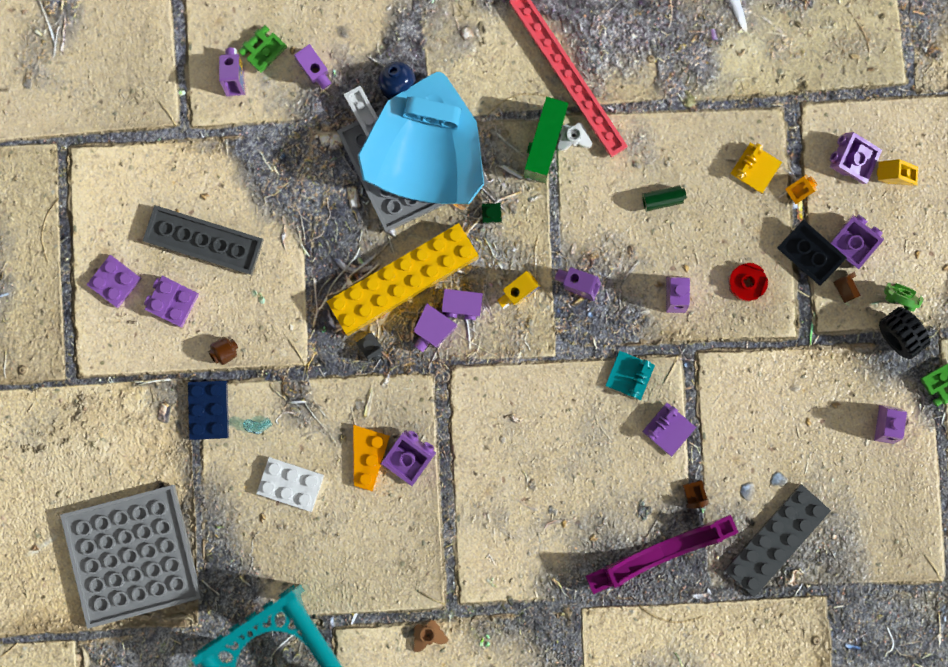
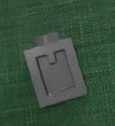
M372 332L356 342L369 362L372 360L376 362L383 357L382 353L385 350Z

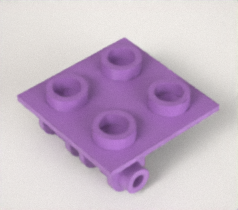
M666 403L642 432L672 457L696 427L682 416L674 406Z

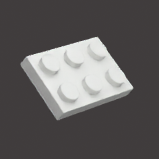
M269 457L257 494L312 512L324 475Z

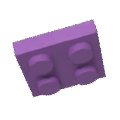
M109 255L87 285L116 308H119L141 280V277L115 257Z

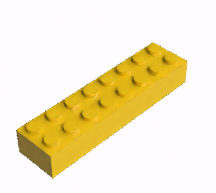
M458 223L326 302L345 334L349 336L479 259V255Z

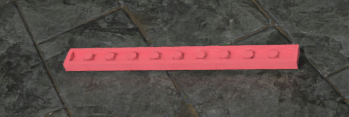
M510 0V6L610 157L612 158L628 147L533 2L531 0Z

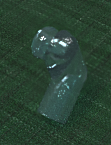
M268 417L260 423L251 419H246L243 422V427L247 432L257 435L273 425Z

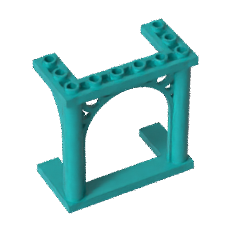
M301 584L298 587L292 585L279 594L280 599L275 603L270 600L262 606L263 611L259 614L255 611L245 618L247 622L241 626L239 623L228 629L230 633L225 637L221 634L194 652L196 657L192 659L195 666L200 664L201 667H236L240 652L251 639L262 633L279 631L289 633L301 640L320 667H342L305 609L301 594L305 590ZM282 612L285 614L286 621L283 626L279 627L276 625L275 617L277 613ZM271 615V626L265 627L263 623H267ZM291 619L293 620L292 624L296 627L295 629H289L288 627ZM248 631H252L253 636H248ZM234 642L238 643V648L236 650H233L230 647H226V645H235ZM223 651L231 653L233 656L232 661L224 662L220 660L219 653Z

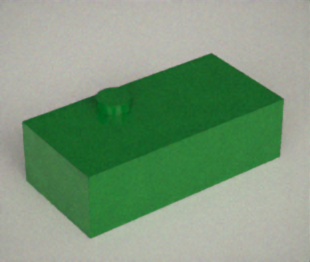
M546 96L533 143L529 142L527 153H529L524 170L525 178L542 183L546 182L567 112L568 102Z

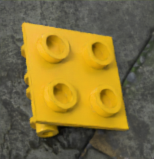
M750 142L730 174L763 194L782 162L762 150L763 146L757 143L754 145Z

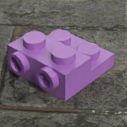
M855 132L845 133L837 141L839 144L837 151L833 152L830 156V167L844 176L852 177L861 184H867L882 149Z
M859 214L857 217L852 215L830 242L847 257L846 260L858 269L861 268L884 241V238L881 236L883 232L875 226L870 228L866 225L868 221Z
M167 277L157 278L153 284L155 290L152 296L148 295L144 302L145 310L182 328L199 293Z
M405 430L381 464L413 486L436 452L433 445L428 442H421L415 432Z

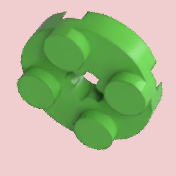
M887 283L884 289V293L887 295L885 299L888 302L902 304L905 309L912 312L916 308H920L924 301L921 295L919 298L915 296L916 291L898 283L895 286Z

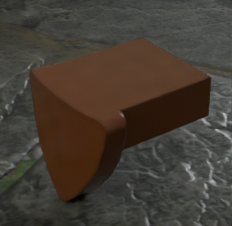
M855 271L833 282L844 303L861 296L852 279L857 276Z
M702 480L682 485L687 501L686 508H702L709 504Z

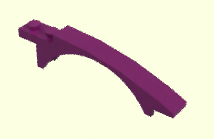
M728 515L619 559L615 563L585 575L592 594H596L609 587L617 588L633 577L659 564L691 551L720 543L739 532L732 516Z

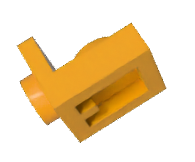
M805 175L785 190L794 203L797 204L817 191V183L812 176L808 177Z

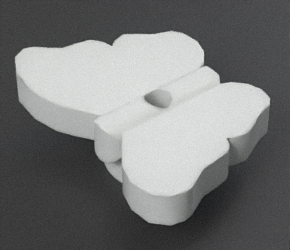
M577 123L571 127L567 124L562 126L557 146L559 151H564L571 145L577 146V144L584 148L592 147L593 143L582 123Z

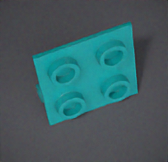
M619 351L605 386L641 400L655 365L648 360H642Z

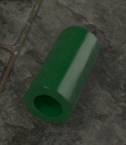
M680 185L642 193L643 206L646 212L684 204V199H687L686 191Z

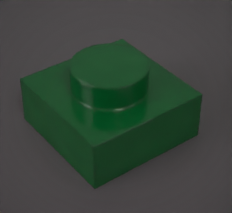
M501 203L482 204L483 224L502 223Z

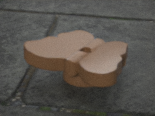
M435 620L429 621L424 626L421 624L415 626V652L422 651L427 644L432 645L433 642L436 644H446L449 641Z

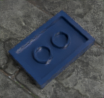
M228 381L188 382L189 440L229 438Z

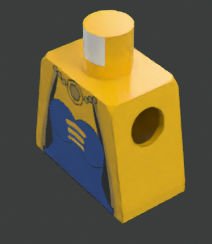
M526 271L503 289L505 294L497 301L503 309L511 303L518 305L540 289L541 286L531 272ZM518 288L520 293L515 296L513 292Z

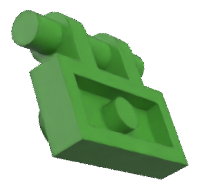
M266 25L260 30L257 29L254 32L255 35L249 41H245L242 44L243 47L238 51L242 56L250 52L251 54L246 59L260 73L287 48V45L274 33L269 37L266 36L270 31ZM260 40L263 41L256 49L254 48Z
M948 363L920 378L929 395L937 392L938 398L933 400L936 407L948 403V392L946 393L944 390L948 386Z

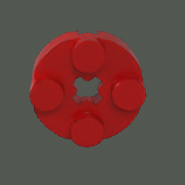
M754 263L739 265L731 272L729 277L730 292L742 301L757 300L764 295L768 287V278L764 270ZM750 277L753 285L746 287L743 280Z

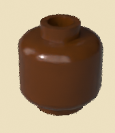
M222 337L210 345L208 353L216 364L224 365L237 357L236 349H238V345L233 339L229 340L227 337Z

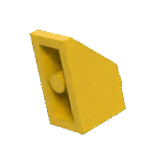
M901 159L878 161L876 171L878 181L886 184L917 186V166Z

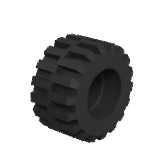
M897 307L879 321V328L886 342L895 352L906 359H912L931 344L929 334L921 321L903 307Z

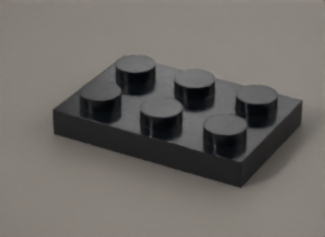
M804 219L777 247L778 250L819 286L847 259L844 254Z

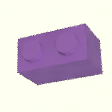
M444 289L442 314H446L447 318H457V315L465 316V320L476 321V318H480L483 293Z

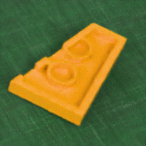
M353 425L354 486L373 491L390 436Z

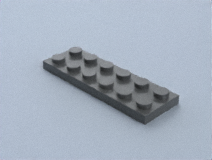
M154 205L143 241L252 276L264 239Z
M800 484L724 571L752 597H755L831 510L806 487Z

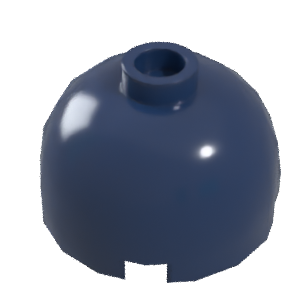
M399 61L386 64L378 77L381 92L387 99L407 91L417 83L416 76L411 67Z

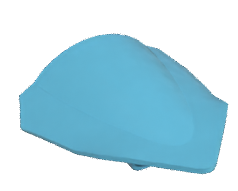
M442 72L431 74L411 86L407 91H403L388 100L357 155L363 181L391 194L415 201L434 204H470L484 185L477 121Z

